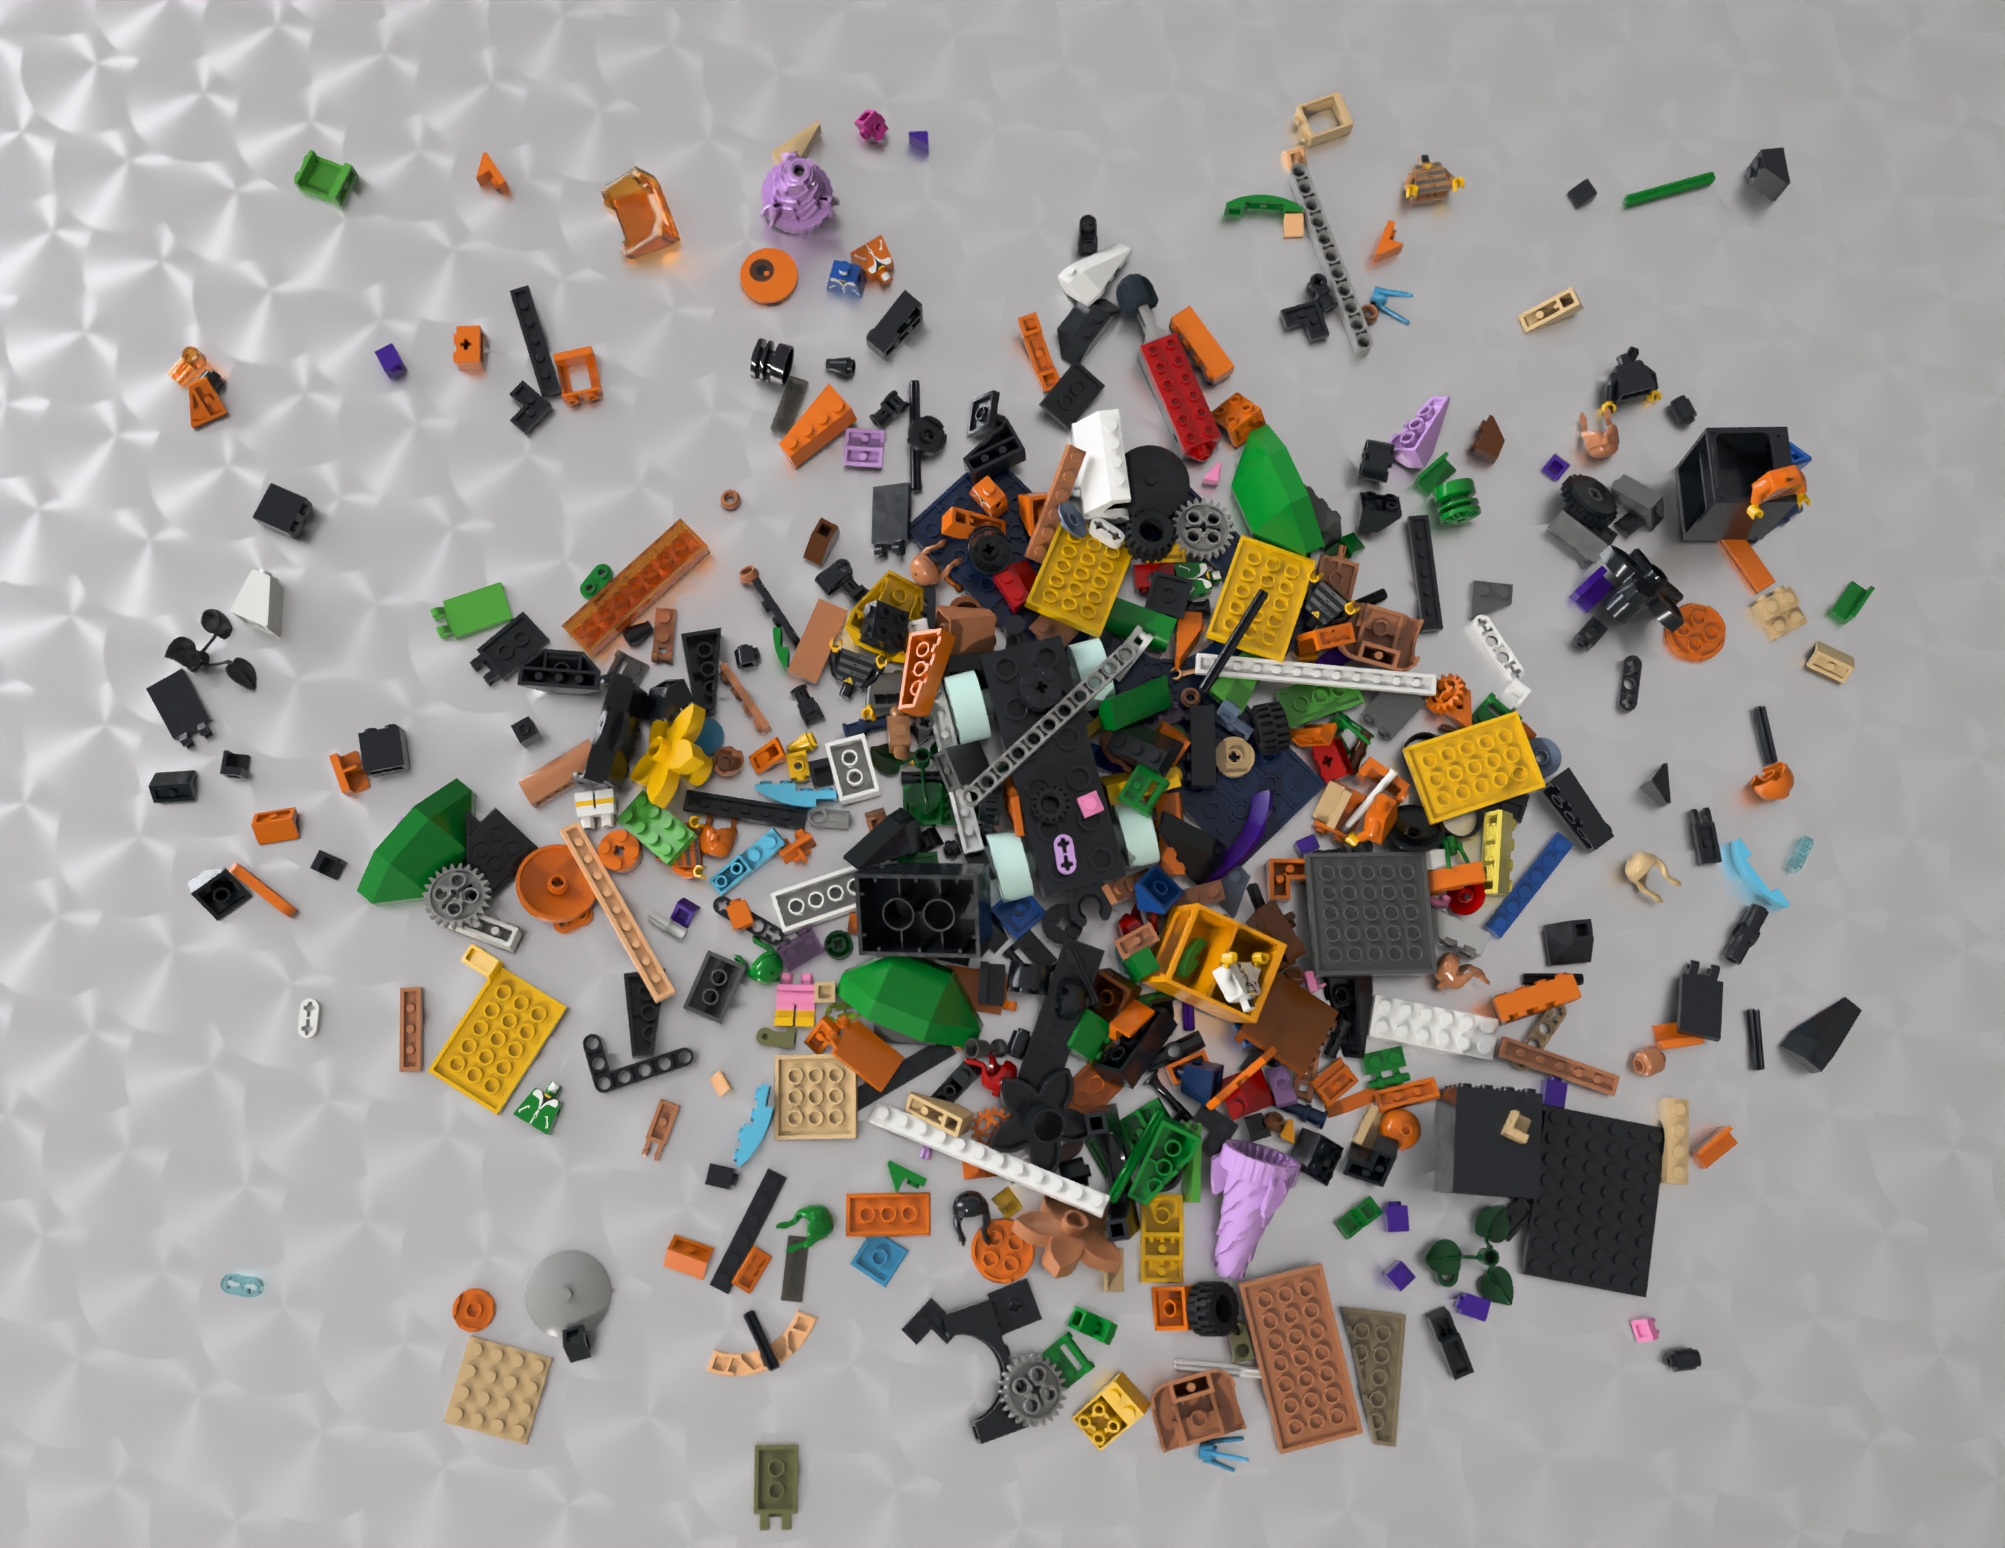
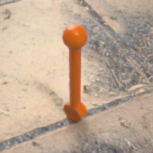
M933 562L938 573L940 574L942 571L938 568L937 563ZM948 576L945 578L955 587L957 592L962 591V587L959 584H956Z

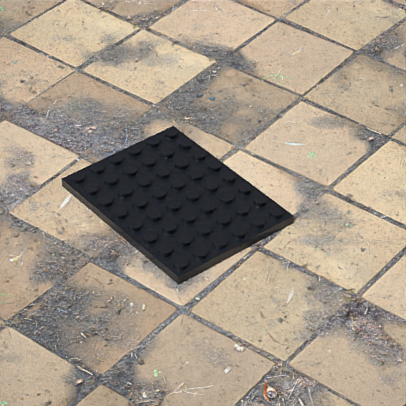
M1543 1105L1540 1199H1531L1521 1274L1646 1297L1661 1179L1662 1156L1665 1146L1664 1128Z

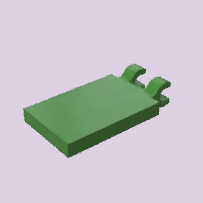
M501 582L443 601L445 607H436L430 610L435 621L444 617L446 619L447 625L436 628L441 639L453 634L456 639L514 619Z
M1182 1123L1200 1136L1202 1131L1201 1123ZM1202 1138L1193 1158L1182 1167L1183 1202L1200 1203Z

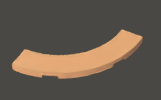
M799 1310L797 1311L787 1330L770 1344L779 1364L801 1347L814 1328L818 1317ZM714 1350L707 1369L708 1372L725 1376L753 1375L768 1370L759 1350L740 1354Z

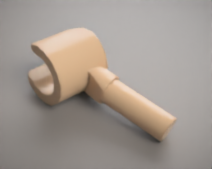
M1172 668L1170 673L1179 672V676L1172 678V680L1179 681L1182 676L1194 674L1195 668L1182 671Z

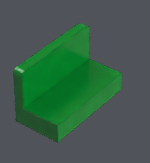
M1447 452L1442 454L1419 474L1413 483L1426 497L1433 493L1432 491L1435 487L1443 484L1457 471L1446 460L1449 455Z
M1854 581L1849 582L1828 614L1845 625L1855 618L1875 588L1870 586L1865 590Z

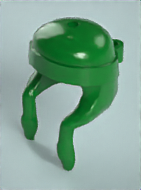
M753 935L752 940L754 944L764 948L767 952L761 954L753 962L751 968L747 966L745 960L740 955H733L734 960L745 965L744 973L760 984L779 982L783 971L782 959L769 943L760 941L759 937Z
M820 1204L808 1205L799 1209L794 1214L792 1220L781 1222L776 1226L777 1229H787L795 1225L802 1217L808 1219L807 1240L802 1243L792 1244L785 1250L787 1253L811 1247L817 1241L824 1240L832 1233L834 1224L828 1208Z

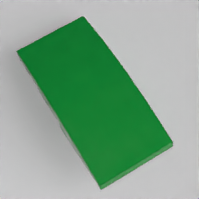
M937 784L941 790V799L937 808L930 814H922L909 804L907 791L910 786H903V809L916 818L919 827H957L950 796L945 785ZM970 792L972 802H975L978 799V795L975 792ZM979 805L974 807L977 823Z
M1159 1097L1120 1120L1127 1159L1156 1109L1162 1110L1166 1113L1167 1117L1171 1118ZM1092 1136L1084 1142L1104 1177L1107 1178V1168L1102 1150L1095 1137Z

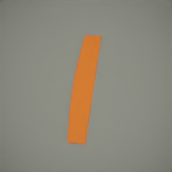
M1396 1084L1387 1085V1086H1385L1384 1089L1390 1088V1087H1394V1086H1398V1085H1396ZM1367 1088L1338 1100L1329 1107L1324 1106L1325 1110L1328 1111V1117L1341 1115L1374 1102L1373 1093L1378 1088Z

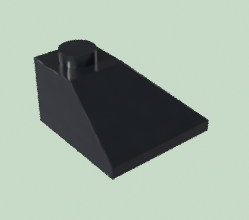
M225 867L205 870L188 882L191 895L217 921L252 896Z

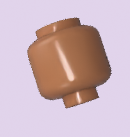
M1648 1047L1635 1053L1633 1066L1639 1074L1649 1077L1664 1070L1666 1057L1656 1047Z

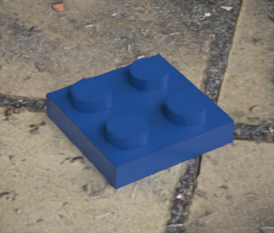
M1033 896L1003 903L1001 899L991 908V913L1016 941L1043 919L1046 912Z

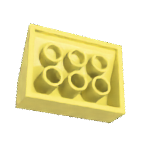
M1504 810L1484 813L1481 861L1486 877V882L1483 883L1486 895L1508 896L1512 889V880H1509V876L1513 870L1511 851L1514 850L1515 843L1514 839H1512V831L1515 830L1516 820L1513 819L1512 813Z

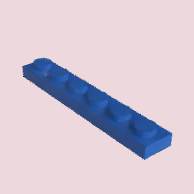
M1556 832L1483 926L1499 939L1502 938L1574 844L1562 834Z

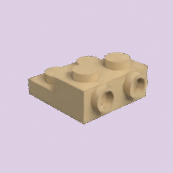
M1783 585L1772 591V596L1768 597L1765 594L1755 600L1757 603L1751 607L1771 642L1808 622L1798 606L1801 602L1791 586L1784 588Z

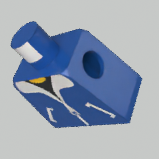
M834 260L827 290L862 298L867 279L861 266L848 263L847 261Z

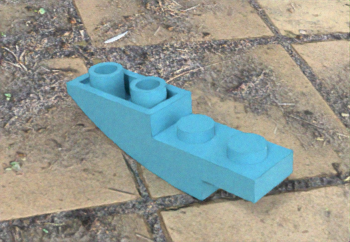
M790 780L780 781V784H772V781H760V784H755V790L759 794L781 805L812 810L814 807H818V802H838V793L831 787L821 788V791H813L812 788H801L800 791H797L796 783H792Z
M772 828L745 852L738 854L711 877L709 881L718 893L723 896L774 857L773 855L787 843L777 830Z
M761 1084V1087L756 1089L755 1100L758 1102L756 1109H752L750 1121H753V1126L744 1124V1128L739 1130L738 1140L741 1141L740 1148L736 1149L734 1154V1161L737 1162L736 1166L743 1167L753 1157L769 1131L774 1116V1108L767 1107L771 1091L770 1085Z

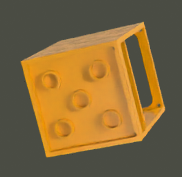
M1199 903L1172 906L1160 934V941L1157 942L1153 951V955L1160 968L1145 976L1141 983L1226 1022L1257 1023L1287 944ZM1203 937L1208 944L1194 957L1199 962V965L1187 978L1177 979L1175 976L1176 968L1184 950L1193 938ZM1236 952L1238 954L1237 962H1251L1252 965H1254L1252 961L1253 953L1262 952L1269 955L1268 962L1260 964L1261 972L1258 984L1261 992L1252 998L1256 1007L1252 1011L1243 1012L1240 1003H1229L1212 973L1224 965L1221 961V956L1224 953Z

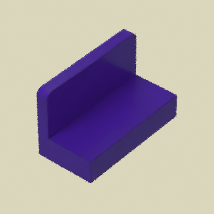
M1603 566L1597 569L1569 596L1585 613L1614 587L1603 576L1607 572Z

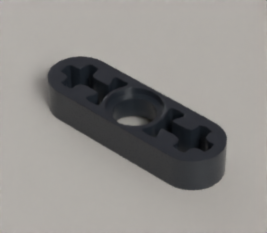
M1634 655L1628 656L1621 663L1616 706L1622 713H1629L1637 706L1642 662L1639 657ZM1632 661V664L1636 667L1632 669L1631 674H1628L1631 667L1627 664ZM1626 679L1633 681V689H1627L1624 686ZM1627 694H1631L1628 696V703L1631 705L1626 708V705L1622 702L1626 700Z

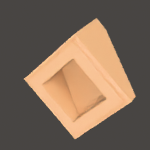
M1303 146L1282 151L1289 171H1291L1295 163H1303L1307 166Z
M1303 213L1284 215V238L1304 236Z
M718 1071L710 1078V1082L719 1097L733 1090L723 1071Z

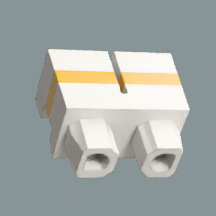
M613 788L595 790V793L593 791L574 793L577 817L581 820L584 830L595 829L594 819L601 818L603 828L614 827L615 816H618L616 809L617 794Z

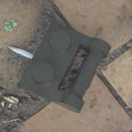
M617 650L614 654L615 659L607 674L616 673L622 661H625L627 665L621 675L633 678L632 683L640 686L650 666ZM599 685L601 688L608 690V688Z

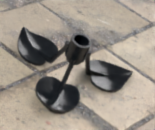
M208 609L201 614V625L207 632L212 633L213 636L200 651L196 650V645L191 639L183 636L174 639L165 651V658L176 661L193 673H197L203 668L208 670L211 667L228 664L225 667V671L234 682L252 691L256 688V672L247 660L236 657L233 661L224 660L209 664L210 656L205 652L217 636L225 640L232 633L229 619L219 610Z

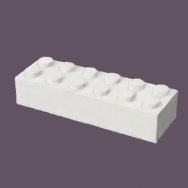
M882 861L879 865L891 864V861ZM849 866L770 893L784 935L855 912L854 874L860 870H857L854 866Z
M1374 995L1372 996L1367 1038L1489 1062L1493 1061L1499 1019Z

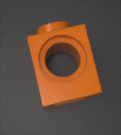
M734 899L729 902L730 905L726 906L733 929L736 932L756 925L745 899Z

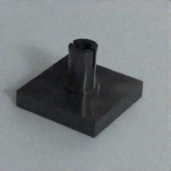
M992 390L972 399L967 429L968 437L975 438L995 430V425L1000 427L1006 417L997 413L1000 392Z
M1154 571L1145 608L1166 616L1183 619L1193 580Z
M1027 1278L987 1293L991 1303L994 1302L998 1314L995 1316L998 1323L1002 1325L1004 1334L1042 1319Z

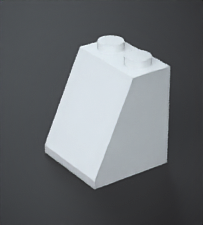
M252 568L230 612L243 622L280 638L282 632L284 588L278 583L279 580L273 577L270 572L264 569L257 571Z

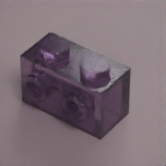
M805 927L796 933L797 937L792 940L786 938L778 944L780 947L777 948V953L789 972L825 951L813 927L809 930Z

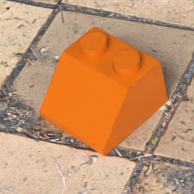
M1194 1284L1152 1287L1155 1331L1193 1330L1190 1328V1322L1187 1321L1186 1299L1189 1297L1188 1293Z

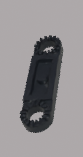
M759 577L755 578L751 582L763 600L761 602L763 608L767 613L769 611L774 616L772 621L775 626L781 627L794 646L797 645L800 639L796 635L795 630L770 593L763 587L764 584Z

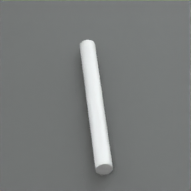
M1392 768L1341 827L1344 833L1347 834L1371 806L1376 796L1381 794L1396 777L1398 772Z

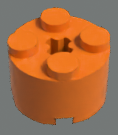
M616 830L604 836L598 845V853L601 862L609 870L618 874H628L640 866L643 857V847L631 833L625 830ZM620 849H622L624 853L622 856H620L618 852Z

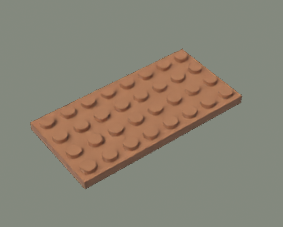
M1319 1262L1238 1283L1279 1453L1284 1454L1362 1434L1363 1430L1322 1263Z

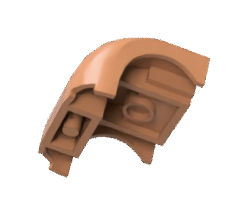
M1355 601L1353 607H1360L1361 609L1354 613L1347 623L1352 622L1356 642L1338 646L1340 652L1352 660L1390 671L1404 672L1415 667L1420 659L1419 656H1415V646L1424 619H1414L1400 612Z
M1219 1369L1206 1370L1168 1381L1159 1385L1153 1391L1150 1397V1408L1163 1453L1217 1438L1237 1430L1246 1429L1235 1393L1236 1384L1230 1374Z

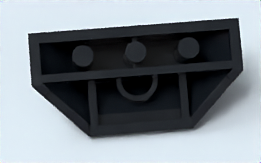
M1097 299L1089 307L1078 301L1057 328L1061 359L1069 365H1072L1075 360L1081 364L1119 315L1121 309L1107 299Z
M543 649L526 662L520 664L517 685L542 692L583 695L599 691L601 671L585 652Z

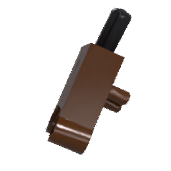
M1251 883L1246 889L1255 912L1246 921V924L1252 929L1287 944L1277 970L1281 972L1295 964L1296 959L1306 953L1303 943L1292 929L1296 927V922L1293 920L1296 916L1292 911L1284 915L1275 900L1265 904L1258 884Z

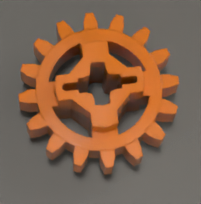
M1449 673L1447 677L1442 674L1440 680L1436 678V695L1424 697V700L1427 702L1426 706L1434 714L1439 713L1440 715H1443L1445 711L1450 714L1451 709L1458 710L1457 705H1463L1462 698H1467V695L1464 693L1468 691V688L1465 686L1466 683L1457 674L1453 676Z
M996 1106L993 1107L992 1111H989L986 1107L984 1114L980 1111L978 1112L979 1119H972L976 1126H970V1129L975 1130L971 1137H977L978 1140L976 1142L987 1146L988 1143L981 1137H990L991 1132H983L990 1128V1124L996 1126L999 1123L994 1120L992 1115L999 1116L1002 1119L1011 1115H1003V1108L1000 1112H996ZM986 1118L987 1123L985 1127L979 1130L981 1121Z

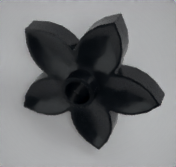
M1609 545L1599 554L1609 570L1623 582L1619 588L1604 600L1607 611L1617 621L1626 624L1642 609L1647 607L1651 614L1672 633L1684 624L1682 613L1677 606L1684 595L1668 582L1664 572L1656 565L1651 564L1639 548L1627 554L1622 549Z
M1063 1068L1047 1075L1040 1083L1037 1091L1021 1079L1000 1077L999 1092L1004 1106L1012 1113V1116L1001 1120L995 1126L987 1146L1006 1153L1018 1152L1027 1147L1028 1158L1032 1165L1055 1173L1061 1162V1141L1078 1143L1092 1137V1135L1088 1136L1084 1114L1076 1109L1067 1108L1074 1093V1081L1070 1069Z

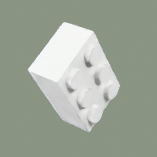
M864 733L825 743L842 806L881 795Z

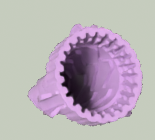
M799 151L781 153L783 161L775 165L767 173L761 192L763 209L759 212L761 217H768L770 228L775 226L783 232L794 235L813 232L816 228L822 226V223L827 218L831 217L834 219L836 215L832 208L834 205H840V200L832 195L833 189L826 173L811 158L799 157ZM797 170H801L802 172L805 171V173L801 176H798L794 173V171L796 172Z
M1236 1139L1226 1140L1223 1143L1221 1152L1212 1156L1211 1193L1217 1195L1223 1191L1224 1196L1221 1207V1220L1216 1233L1219 1239L1214 1254V1267L1217 1268V1275L1224 1278L1244 1279L1248 1263L1252 1261L1261 1235L1264 1234L1275 1210L1285 1200L1289 1189L1296 1186L1301 1169L1300 1162L1273 1148Z

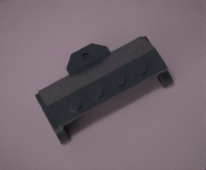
M615 672L601 675L599 685L608 688L584 773L573 772L572 782L585 786L605 784L608 786L607 789L613 788L615 791L622 789L624 778L629 773V760L635 752L633 746L635 740L640 735L639 725L643 720L642 716L648 697L647 692L635 683H632L633 678Z

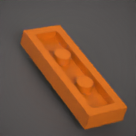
M1434 1077L1377 1090L1373 1093L1376 1104L1379 1107V1113L1440 1099L1441 1096Z

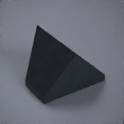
M1668 763L1658 766L1639 787L1660 807H1665L1671 803Z

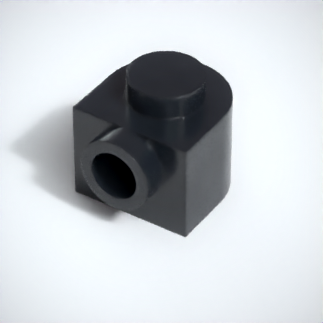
M748 644L737 647L738 649L734 651L737 668L746 669L758 666L757 659H760L758 647L754 648Z

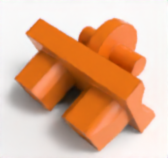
M801 828L794 833L797 840L790 844L787 838L784 839L787 844L778 851L785 864L792 860L796 863L801 859L806 864L808 862L806 856L812 853L810 849L817 846L810 832L807 833Z

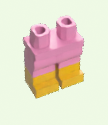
M782 973L780 984H777L774 1026L815 1027L816 1004L814 1003L813 974L801 973V984H793L794 974ZM795 1007H797V1011H796V1022H795Z

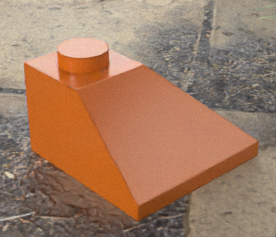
M1048 492L1018 495L1019 515L1031 537Z

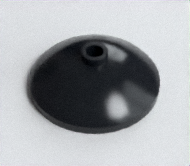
M1401 805L1397 807V820L1389 831L1387 838L1403 850L1427 852L1437 848L1442 843L1445 836V826L1443 821L1430 825L1422 806Z

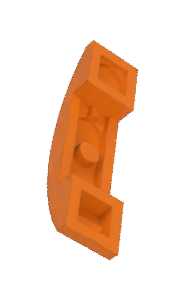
M1034 312L1017 318L1034 372L1045 393L1050 391L1060 378L1056 367L1054 368L1044 340L1038 316Z

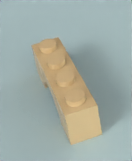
M1660 1099V1121L1665 1134L1660 1183L1688 1185L1689 1100Z

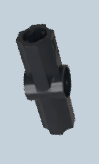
M1754 903L1751 904L1743 920L1737 924L1732 932L1733 938L1723 954L1727 961L1737 965L1742 963L1749 948L1756 943L1760 936L1759 930L1769 914L1766 908Z
M1197 1030L1183 1038L1169 1042L1166 1046L1162 1047L1147 1068L1149 1073L1205 1048L1206 1045L1199 1031ZM1171 1047H1177L1180 1050L1177 1057H1171L1168 1054V1050Z

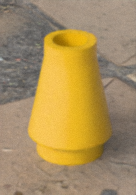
M805 732L792 743L786 745L789 753L804 750L808 752L814 750L818 743L812 732Z

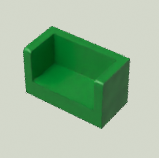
M1149 946L1130 955L1122 963L1135 984L1141 982L1145 976L1160 968Z

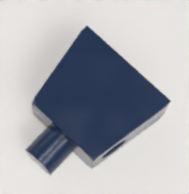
M1196 1059L1185 1064L1184 1067L1178 1065L1174 1070V1075L1182 1080L1181 1092L1207 1107L1205 1104L1221 1091L1224 1065Z

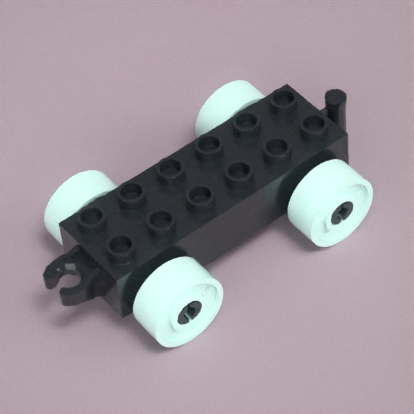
M1018 615L1008 617L1005 622L1004 632L1006 638L1005 649L980 655L979 665L986 689H980L974 670L944 677L945 689L961 745L991 737L988 716L993 715L1002 750L1005 753L1049 712L1033 711L1021 701L1019 689L1025 673L1032 668L1040 666L1052 668L1062 681L1063 689L1058 701L1059 703L1107 658L1100 639L1094 638L1068 645L1069 667L1061 635L1030 642L1023 633L1025 627L1024 619ZM1108 664L1105 666V670L1107 673L1111 674V670ZM1096 678L1089 681L1090 685L1094 688L1101 686L1100 681ZM1113 681L1083 708L1084 712L1099 709L1100 704L1104 700L1115 696ZM1039 685L1036 691L1040 690L1041 693H1044L1046 688H1042ZM1078 692L1074 695V698L1078 702H1083L1085 695ZM1063 706L1059 708V713L1062 716H1068L1070 710ZM1080 710L1010 775V779L1019 796L1023 828L1028 846L1023 847L1020 836L1017 837L1013 828L986 835V841L1003 903L1034 895L1030 874L1036 873L1043 900L1066 894L1068 898V913L1071 920L1077 926L1084 927L1087 924V919L1082 913L1080 905L1086 898H1094L1098 901L1100 906L1098 913L1102 921H1107L1110 918L1112 906L1101 887L1104 886V883L1115 881L1127 875L1122 857L1127 868L1130 870L1159 862L1160 854L1151 816L1146 818L1138 811L1124 803L1110 806L1111 820L1086 725ZM1045 721L1043 723L1046 730H1053L1055 728V724L1052 721ZM1036 735L1028 737L1029 743L1033 745L1040 742L1039 737ZM1015 749L1012 752L1016 759L1024 757V752L1021 749ZM1044 785H1058L1069 795L1070 808L1067 815L1060 822L1047 824L1038 820V817H1035L1033 814L1034 812L1031 807L1033 796ZM1097 791L1104 811L1084 819L1076 799ZM1048 796L1043 800V808L1048 812H1054L1059 808V801L1053 796ZM1143 797V798L1141 799L1140 803L1145 806V805H1146V801H1145V799H1144V797ZM1061 834L1070 836L1074 845L1076 869L1069 875L1060 873L1056 864L1054 841ZM1064 838L1061 839L1060 843H1057L1058 847H1062L1063 853H1066V846L1069 845V842H1065ZM1064 856V863L1061 864V868L1064 867L1066 871H1069L1073 864L1068 862L1067 856Z

